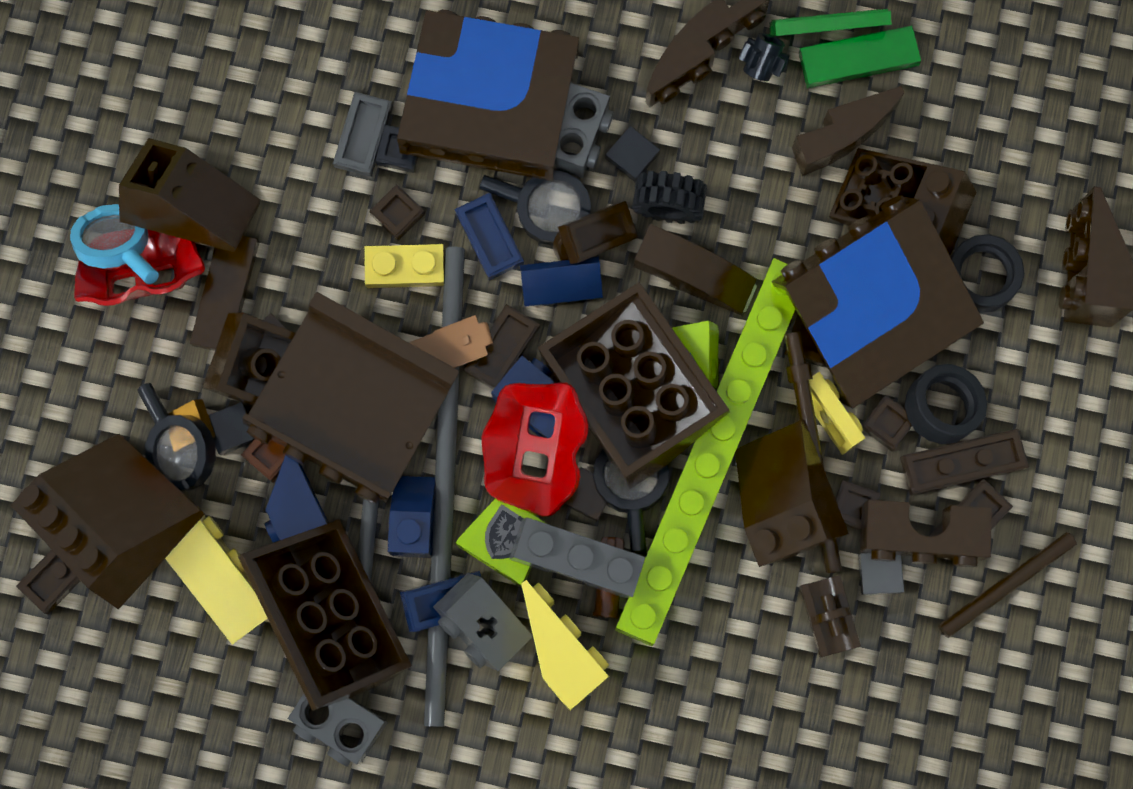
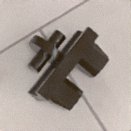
M840 575L799 586L820 658L861 647Z

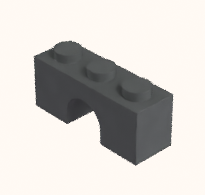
M526 517L521 521L509 560L545 572L561 574L582 581L587 586L623 598H630L634 595L645 557Z

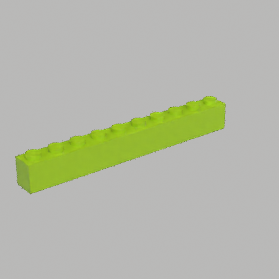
M773 258L717 389V393L730 412L695 441L644 560L634 595L628 598L615 628V631L651 647L657 639L784 338V334L795 312V307L786 291L774 287L771 282L781 276L780 271L788 265Z

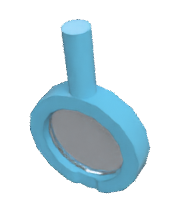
M119 204L99 206L95 210L79 217L72 226L70 241L78 259L86 265L103 269L127 264L146 284H153L157 281L159 273L140 255L148 243V230L119 222Z

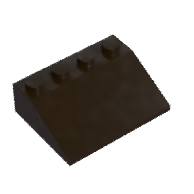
M640 282L538 347L544 363L552 372L558 383H568L575 389L579 402L586 414L589 430L629 489L664 468L730 412Z
M120 434L39 474L11 504L13 509L88 589L118 610L205 515L202 510Z
M340 520L238 556L312 711L349 699L382 685L412 666Z

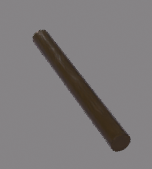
M1069 532L1061 535L940 623L938 627L945 637L950 638L1076 546L1075 538Z

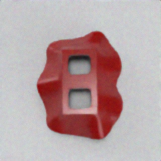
M148 230V243L140 255L156 271L173 268L174 279L171 282L158 285L146 284L127 264L102 269L88 266L78 260L75 273L74 298L77 302H93L98 305L110 306L154 294L162 295L183 288L188 280L205 271V265L197 251L195 242ZM135 231L102 238L89 247L97 250L114 249L130 240ZM135 277L136 286L128 289L127 292L114 293L115 281Z
M561 382L553 384L514 383L506 385L500 391L494 411L481 436L484 457V484L487 492L500 502L510 504L533 514L549 517L555 514L577 490L580 481V470L576 464V454L588 436V421L572 385ZM532 412L547 413L555 417L552 437L532 435L529 432ZM527 451L547 455L549 461L545 477L527 475L522 471L524 454Z

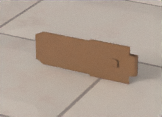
M474 315L437 329L432 334L409 343L456 368L487 356L486 346L492 345L493 340L487 322L478 323L477 317Z

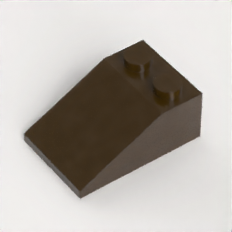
M228 313L202 388L254 406L296 333L245 313Z
M805 420L797 421L736 449L735 455L744 529L759 567L783 561L849 534Z

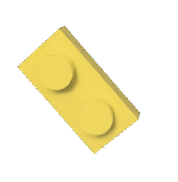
M443 244L364 246L366 288L444 286Z
M818 372L812 376L813 379L809 380L815 416L840 453L844 455L865 439L862 434L863 428L858 418L852 412H847L839 401L840 395L836 386L829 379H824L821 373Z

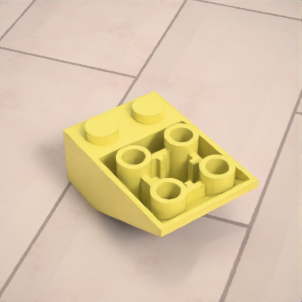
M525 580L521 585L543 680L568 710L571 711L609 677L604 671L609 664L594 646L589 650L582 646L577 640L581 636V631L566 614L559 619L552 611L551 607L554 605V600L543 586L538 582L532 587Z

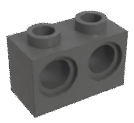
M573 83L570 84L556 153L557 170L584 178L587 167L594 169L601 151V146L596 145L600 132L607 134L614 115V111L609 110V95ZM588 108L595 115L588 120H582L576 117L574 113L578 109ZM567 143H576L582 150L576 155H567L561 148Z
M303 694L287 718L296 724L292 731L311 744H314L315 740L319 739L330 747L327 754L348 767L351 761L356 765L361 764L388 724V721L353 698H349L328 705V719L323 724L317 725L309 717L310 705L305 694ZM351 723L361 726L364 732L363 741L354 748L349 747L343 740V731Z

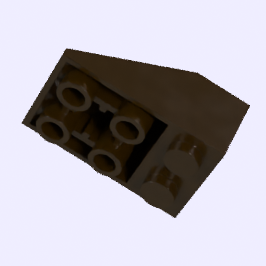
M151 138L147 139L119 184V222L235 252L260 205L258 197L189 149Z
M858 148L829 217L832 220L850 226L861 218H872L883 211L881 206L894 197L903 196L919 199L925 207L949 256H951L977 192L965 171Z
M1094 186L1084 198L1079 200L1073 210L1070 209L1067 214L1065 230L1066 233H1071L1070 247L1065 249L1062 260L1063 271H1068L1067 284L1063 285L1061 289L1059 307L1064 309L1063 322L1112 327L1133 311V260L1101 187Z

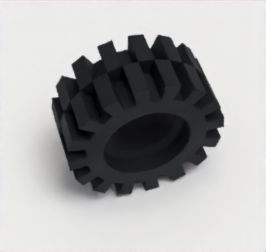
M648 171V174L643 172L636 179L632 209L637 214H642L641 216L645 218L653 217L652 220L656 221L662 219L666 220L667 223H672V221H677L679 224H685V221L695 223V221H700L703 218L707 185L702 183L700 179L693 180V176H681V173L674 172V174H668L667 171H660V173Z

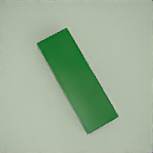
M888 9L775 19L769 22L770 35L773 36L892 25L891 11H888Z
M912 26L800 48L798 53L807 89L916 67L921 63Z

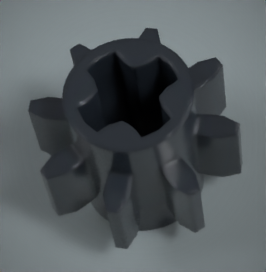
M759 33L756 40L749 37L739 55V60L746 62L743 68L744 72L760 81H770L772 74L780 77L790 57L782 52L785 43L767 33Z

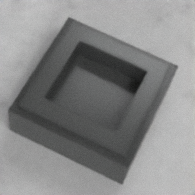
M861 553L858 555L861 595L904 592L901 555H896V561L891 562L871 560V553Z

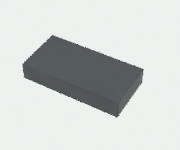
M354 92L334 157V168L372 177L384 125L388 124L392 111V101Z

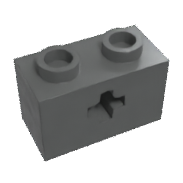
M467 573L433 606L442 617L438 621L439 625L453 639L459 636L468 646L464 653L479 668L485 665L499 671L533 637L485 580L471 573ZM481 617L480 623L484 628L479 632L480 626L476 621Z

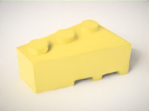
M204 515L165 559L233 645L268 618L238 558L240 553L235 548L231 551L221 539L224 534L211 516L206 518Z

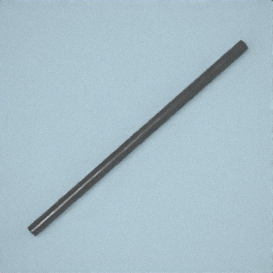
M461 247L445 248L442 327L462 320L465 249ZM460 372L438 410L430 583L451 578ZM440 625L428 628L424 726L444 727L448 634Z

